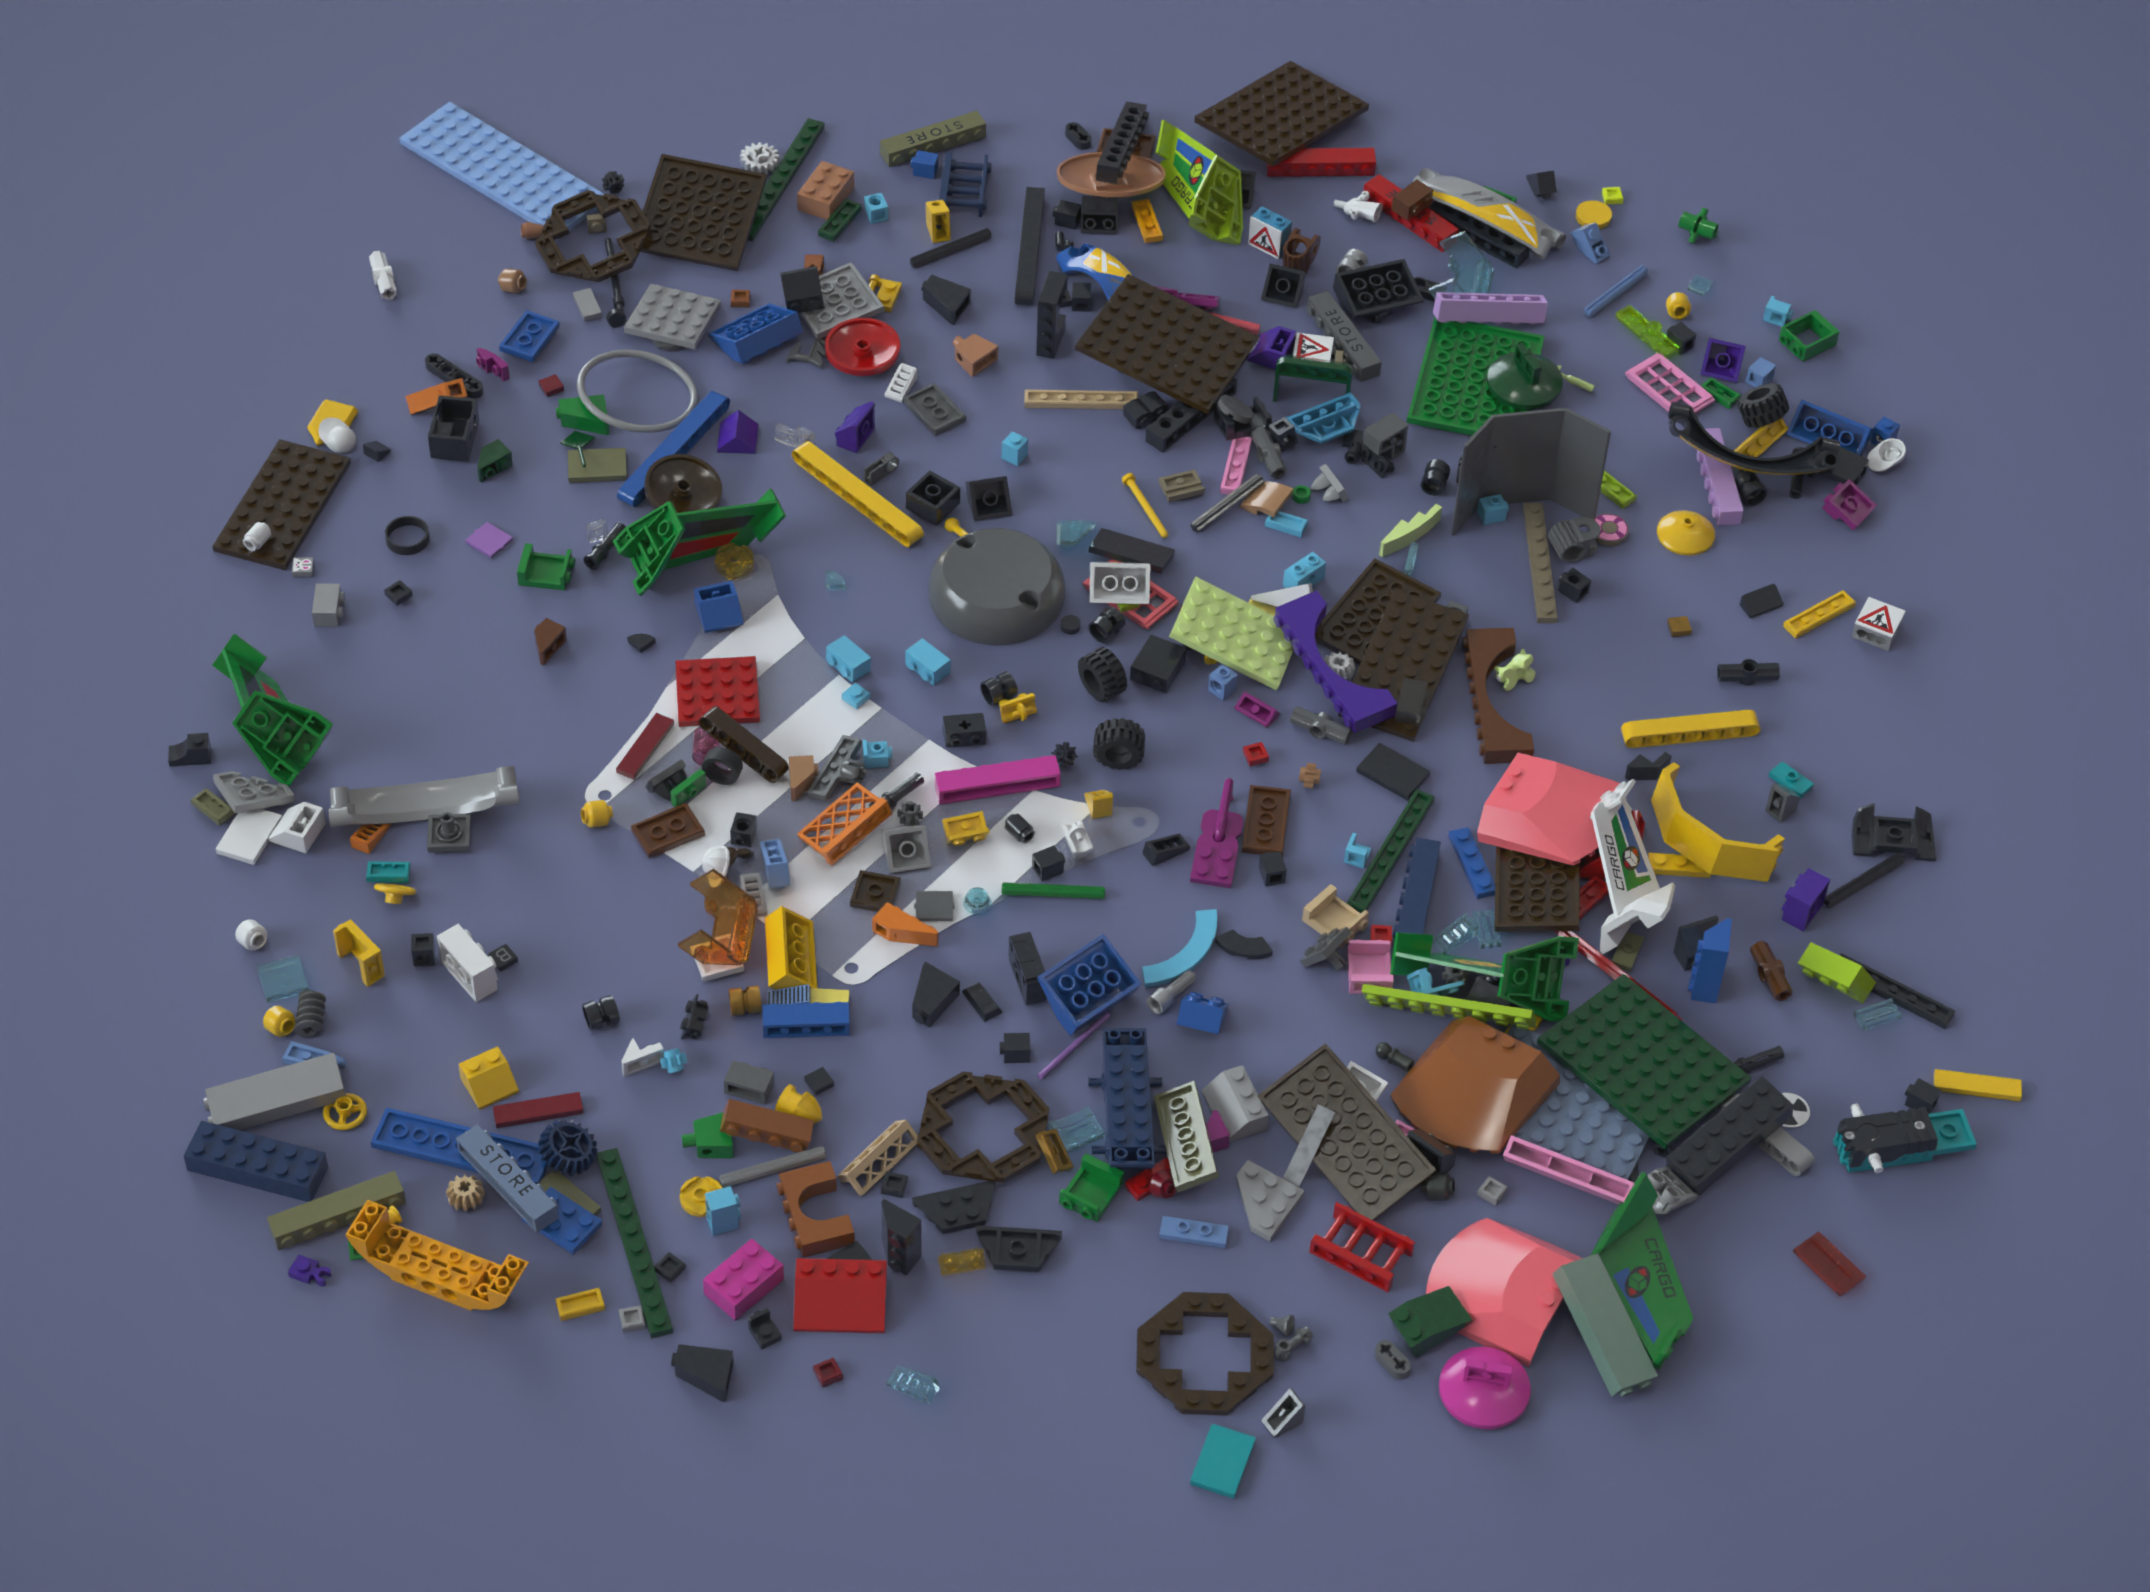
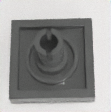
M445 812L440 815H429L428 853L470 851L471 814Z
M1344 927L1339 930L1335 928L1329 934L1323 933L1317 938L1318 943L1315 946L1312 945L1304 951L1305 956L1300 960L1301 964L1307 967L1328 959L1336 971L1341 969L1347 962L1344 961L1336 949L1351 934V931Z

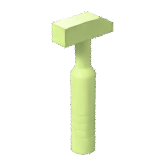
M1561 373L1562 378L1567 380L1568 383L1592 392L1595 386L1574 376Z

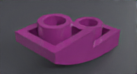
M476 349V363L480 368H483L487 374L493 371L495 376H499L503 382L510 379L509 366L504 360L486 349Z

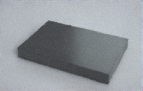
M935 383L903 397V403L934 436L966 422V415Z

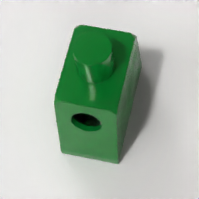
M723 1112L694 1120V1133L681 1135L683 1148L696 1146L698 1158H733L732 1138L730 1135L720 1132Z

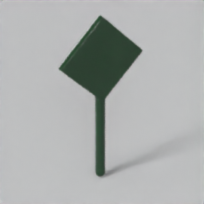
M574 431L561 441L560 444L578 449L582 466L585 468L586 463L582 448L595 439V437Z

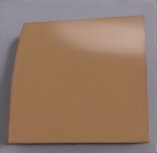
M1264 481V483L1249 493L1240 505V508L1255 515L1261 511L1275 517L1292 496L1293 488L1276 482Z

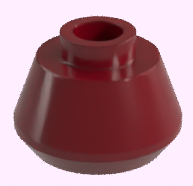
M1163 1169L1152 1176L1149 1189L1154 1197L1170 1198L1177 1192L1170 1170Z

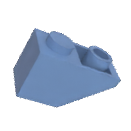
M1596 222L1583 225L1571 232L1577 249L1594 263H1598L1610 256Z

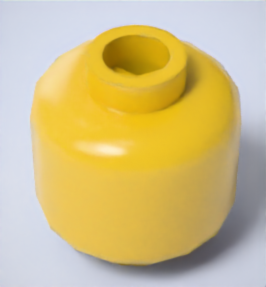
M1676 292L1667 298L1666 309L1670 317L1680 320L1690 314L1691 304L1687 295Z
M604 800L586 802L580 811L583 824H586L589 828L607 826L610 818L613 817L612 807L608 806Z
M281 1006L271 1007L264 1015V1028L275 1036L285 1037L295 1028L296 1020L294 1014Z

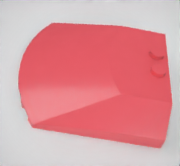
M1517 753L1484 803L1477 831L1478 841L1569 865H1576L1586 855L1590 857L1594 855L1595 850L1598 848L1593 821L1590 818L1593 807L1601 801L1600 797L1609 790L1613 792L1620 783L1555 761Z
M1485 1218L1463 1229L1443 1248L1431 1269L1426 1294L1450 1286L1473 1320L1471 1324L1457 1333L1483 1346L1504 1351L1514 1357L1519 1363L1530 1367L1540 1340L1564 1299L1552 1274L1560 1266L1582 1259V1257L1532 1235Z

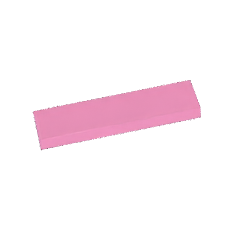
M1251 437L1232 439L1220 488L1221 494L1229 495L1242 485L1252 445Z

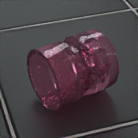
M700 727L693 733L692 759L697 764L702 765L707 752L714 747H719V742Z

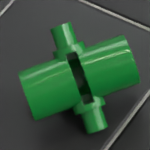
M1702 207L1700 214L1698 213L1697 216L1686 211L1683 212L1678 227L1690 232L1688 242L1695 244L1696 239L1700 236L1710 240L1718 236L1719 224L1707 220L1708 209Z

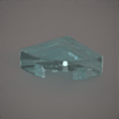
M826 570V590H846L844 578L834 571Z

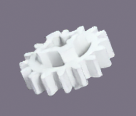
M761 142L758 145L751 143V147L745 146V150H741V167H745V170L768 174V170L774 171V167L778 166V150H774V146L768 147V143L761 145Z

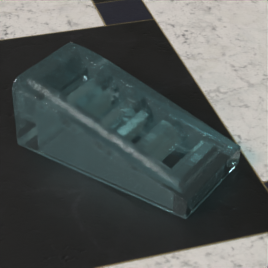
M1465 913L1435 935L1433 943L1442 953L1446 954L1477 936L1478 925ZM1445 938L1449 944L1447 945L1442 939Z
M899 1365L896 1366L886 1382L887 1386L927 1404L932 1402L940 1388L936 1377ZM905 1375L901 1383L898 1382L901 1376Z

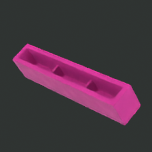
M1056 755L935 773V789L939 805L1060 787V770Z

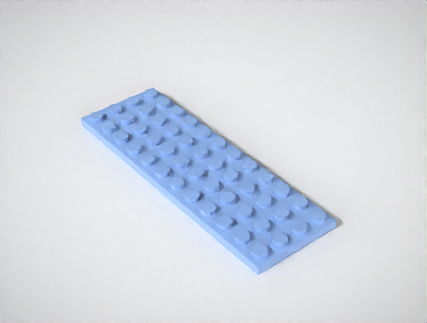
M451 102L445 104L399 138L401 145L528 222L544 225L546 220L550 218L551 210L555 204L586 190L604 195V193ZM594 207L564 222L570 231L585 220L587 215H591L598 209Z

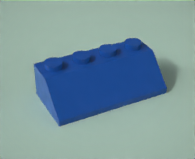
M1801 399L1786 434L1808 444H1811L1820 436L1839 440L1840 447L1861 456L1869 444L1873 428Z
M1727 918L1704 932L1703 940H1698V953H1695L1694 965L1696 966H1692L1691 978H1689L1688 991H1691V1000L1716 1004L1729 954L1732 919Z

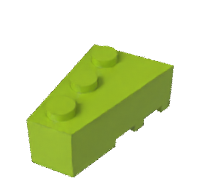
M1810 942L1798 961L1799 966L1803 969V974L1810 978L1815 977L1819 979L1823 984L1839 990L1862 1004L1876 984L1863 966Z

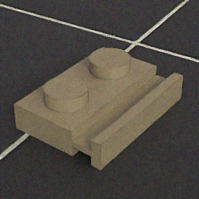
M1195 469L1159 478V485L1168 502L1202 495L1205 491Z

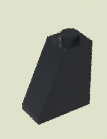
M930 275L928 280H925L922 284L923 300L951 325L957 322L971 303L970 288L934 275Z
M925 961L912 1004V1018L919 1024H924L930 1028L960 995V981Z
M678 1344L677 1353L672 1354L671 1366L675 1367V1376L712 1397L726 1402L734 1364L733 1351Z

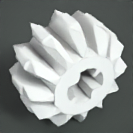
M1332 652L1330 656L1326 655L1324 658L1325 663L1339 676L1347 681H1351L1355 673L1353 658H1349L1348 654L1342 655L1341 652L1338 654Z

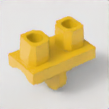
M1022 693L1015 699L999 701L1003 723L1019 718L1024 721L1027 720L1028 715L1037 713L1035 695L1033 693Z

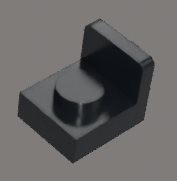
M768 1308L756 1311L748 1317L749 1331L761 1349L782 1340L781 1333L770 1318Z

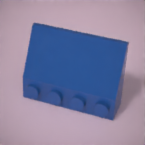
M768 303L708 333V336L732 360L747 363L751 361V358L763 355L771 348L780 347L787 340L796 339L797 335L803 333V329L796 311Z
M1104 933L1037 977L1058 1021L1070 1036L1130 997L1142 984Z

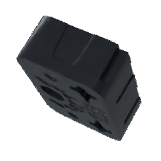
M1031 932L1009 936V962L1025 1005L1046 1001L1047 997L1037 979L1039 975L1045 972Z

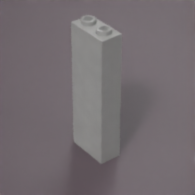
M330 1053L205 1089L207 1098H203L206 1111L210 1110L211 1116L207 1117L209 1123L242 1130L333 1104L339 1097L346 1096L336 1056L334 1053Z

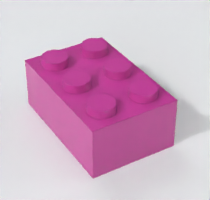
M751 1238L703 1279L704 1295L736 1321L784 1280V1266Z

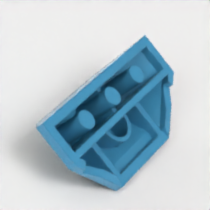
M1350 392L1289 416L1286 419L1295 427L1297 434L1322 444L1354 431L1361 404Z

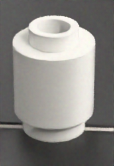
M255 523L244 536V546L250 551L260 549L271 537L270 527L265 523Z

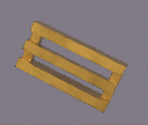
M1057 1129L1042 1131L1036 1135L1053 1174L1062 1173L1065 1170L1070 1171L1074 1168Z

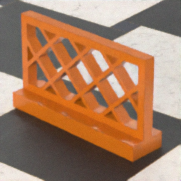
M857 782L799 831L797 836L822 855L826 862L832 866L892 815L887 800L883 797L878 798ZM857 791L862 793V798L852 799V796ZM875 802L870 808H865V803ZM861 803V809L851 810V804ZM847 805V811L837 812V808ZM860 815L856 820L850 821V816ZM846 816V822L836 823V817ZM832 818V824L822 825L823 820ZM845 828L839 834H835V829ZM831 829V835L821 836V830ZM817 831L816 837L806 836L809 832ZM830 841L823 848L820 847V842Z

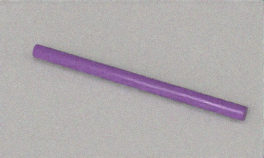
M1108 1012L1104 1013L1038 1074V1077L1043 1079L1110 1018V1014Z

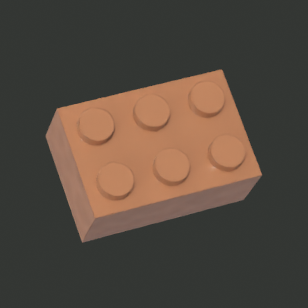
M821 161L797 193L798 210L827 220L855 188L854 171Z

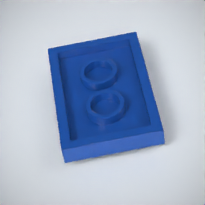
M526 310L500 343L499 351L533 362L560 327L559 321Z
M550 1187L545 1194L549 1198L553 1197L559 1206L557 1209L559 1219L539 1231V1233L574 1255L603 1225L602 1220L556 1189Z

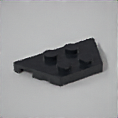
M986 1181L912 1197V1204L915 1208L918 1207L922 1210L924 1216L934 1223L942 1234L974 1228L977 1225L983 1226L987 1223L988 1212L991 1207L993 1192L995 1191V1182Z
M976 1226V1234L993 1268L997 1270L1039 1272L1062 1239V1231Z

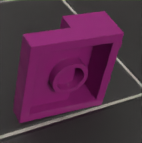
M1848 479L1844 484L1840 482L1833 489L1834 495L1830 493L1823 500L1825 504L1822 508L1835 521L1840 517L1854 530L1877 505Z

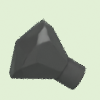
M1286 1315L1281 1318L1272 1317L1270 1326L1278 1327L1286 1336H1290L1295 1327L1294 1315Z

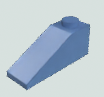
M780 839L760 841L759 844L769 888L782 889L785 886H789L788 861Z

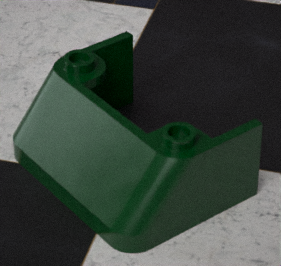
M1283 355L1277 360L1273 402L1277 401L1281 376L1347 384L1346 394L1351 392L1353 367L1346 362Z

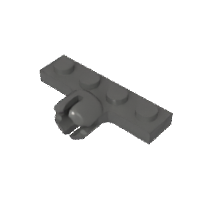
M842 735L807 791L809 798L827 802L838 783L845 782L853 785L857 782L859 784L862 783L866 775L865 764L862 761L854 760L855 755L862 746L860 738Z

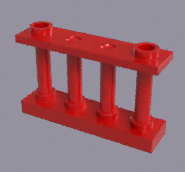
M1336 1202L1333 1218L1336 1219L1324 1237L1317 1234L1313 1236L1309 1253L1388 1293L1393 1284L1394 1274L1391 1273L1392 1269L1403 1253L1412 1257L1415 1242L1408 1236L1401 1235L1353 1211L1349 1206ZM1345 1223L1355 1228V1231L1345 1246L1340 1247L1332 1243V1241ZM1366 1234L1375 1240L1364 1257H1360L1351 1251L1362 1235ZM1384 1243L1395 1250L1385 1265L1379 1267L1371 1263V1261Z

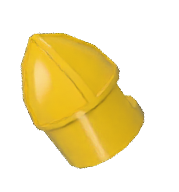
M789 1084L784 1089L776 1103V1111L814 1120L813 1124L822 1120L821 1107L812 1094L806 1091L801 1095L797 1093L796 1087L792 1084Z

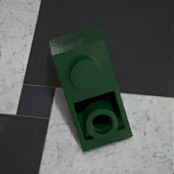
M499 439L482 447L477 466L480 482L492 478L494 475L513 466L511 451Z

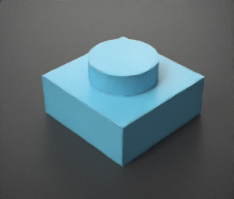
M854 683L842 693V700L855 709H858L870 699V692L857 683Z

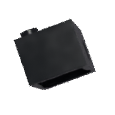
M450 396L438 397L428 434L431 458L469 462L479 424L477 399Z

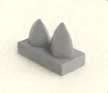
M1327 464L1321 466L1322 474L1314 480L1310 490H1320L1330 486L1324 493L1323 501H1334L1339 498L1343 503L1347 501L1349 497L1330 468Z

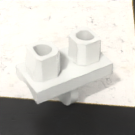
M1082 820L1073 824H1062L1063 833L1075 859L1086 858L1087 853L1093 852V846Z

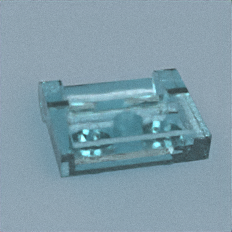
M1088 1106L1081 1108V1111L1057 1121L1054 1119L1048 1122L1049 1130L1057 1129L1067 1153L1105 1137L1104 1130ZM1082 1119H1085V1120L1082 1121V1122H1079V1123H1077V1124H1075V1125H1072V1126H1070V1127H1067V1128L1061 1130V1128H1063V1127H1065V1126H1068V1125L1073 1124V1123H1075V1122H1077V1121H1080V1120H1082Z

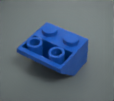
M733 581L694 589L695 607L705 633L743 625L739 599Z
M1191 992L1190 995L1187 994L1181 1000L1177 1025L1219 1034L1229 1003H1224L1222 998L1212 997L1207 999L1203 998L1201 993Z

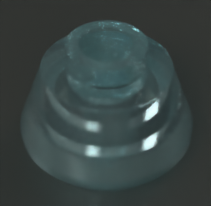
M975 887L970 889L965 895L963 906L969 913L983 914L990 909L991 898L983 888Z

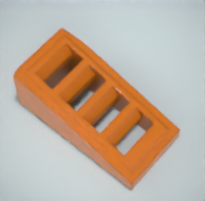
M391 823L378 824L381 827L374 824L362 825L351 836V847L370 854L390 828Z

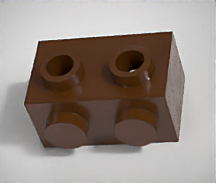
M1416 179L1393 196L1391 210L1408 221L1432 204L1433 189Z

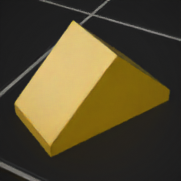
M1107 790L1084 793L1092 819L1112 816L1113 793Z

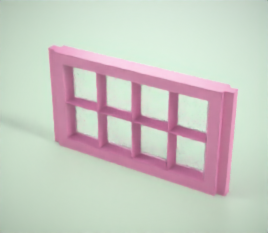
M1656 353L1625 372V375L1632 383L1668 412L1672 402L1692 406L1695 414L1715 402V399L1709 392L1662 354Z

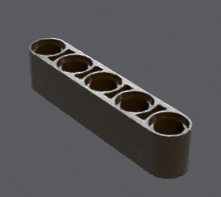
M712 707L699 719L700 727L726 749L735 752L745 764L768 782L776 783L789 770V765L785 759L722 709Z

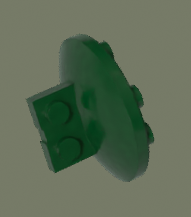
M1521 343L1516 345L1515 352L1505 354L1491 364L1487 374V385L1490 392L1500 403L1514 408L1533 411L1534 409L1550 405L1558 398L1562 390L1563 378L1559 368L1552 361L1541 355L1531 353Z

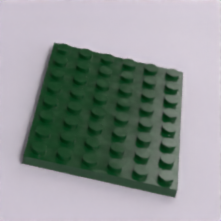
M1622 974L1537 1039V1044L1664 1149L1672 1145L1746 1087L1752 1079L1746 1072L1625 974Z

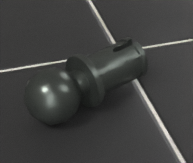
M1386 1042L1379 1043L1376 1046V1055L1381 1059L1389 1058V1064L1393 1063L1406 1072H1409L1413 1067L1414 1060L1400 1053L1399 1049L1396 1048L1392 1051L1391 1046Z

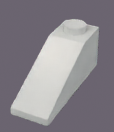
M1312 583L1252 595L1251 599L1278 607L1313 592Z

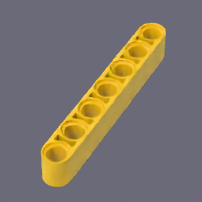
M1754 710L1626 722L1621 726L1623 739L1628 748L1751 737L1757 735L1761 730Z

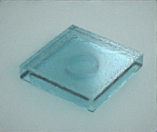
M299 955L257 965L267 1003L298 995L303 990H309Z

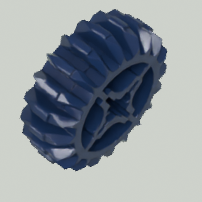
M565 1119L560 1122L556 1120L552 1125H547L545 1130L542 1131L538 1141V1146L540 1147L538 1154L542 1155L541 1161L548 1162L547 1168L551 1166L554 1168V1173L559 1170L562 1176L568 1172L572 1177L575 1173L580 1175L583 1171H587L591 1164L594 1163L598 1150L596 1148L597 1141L593 1140L594 1134H588V1128L583 1129L581 1127V1123L576 1125L573 1119L569 1123Z

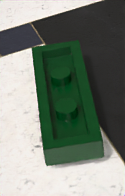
M846 198L820 227L818 236L834 242L862 210V204Z

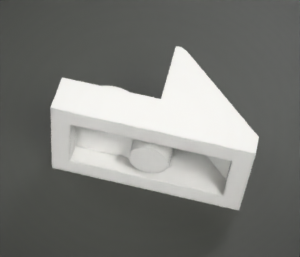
M632 1038L622 1059L624 1077L659 1064L660 1058L664 1057L661 1043L648 1045L640 1050L634 1038Z

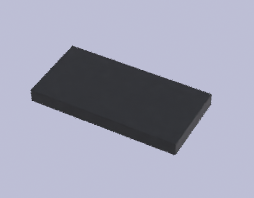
M1101 528L1089 545L1088 552L1123 563H1149L1150 571L1162 573L1174 556L1175 549Z

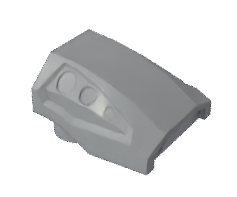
M1668 1166L1655 1169L1647 1175L1658 1194L1652 1206L1656 1214H1668L1684 1204L1693 1202L1698 1197V1194L1694 1193Z

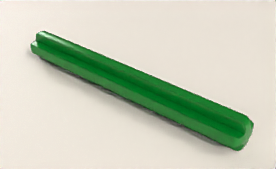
M1003 882L1001 889L1003 895L1104 899L1105 887Z

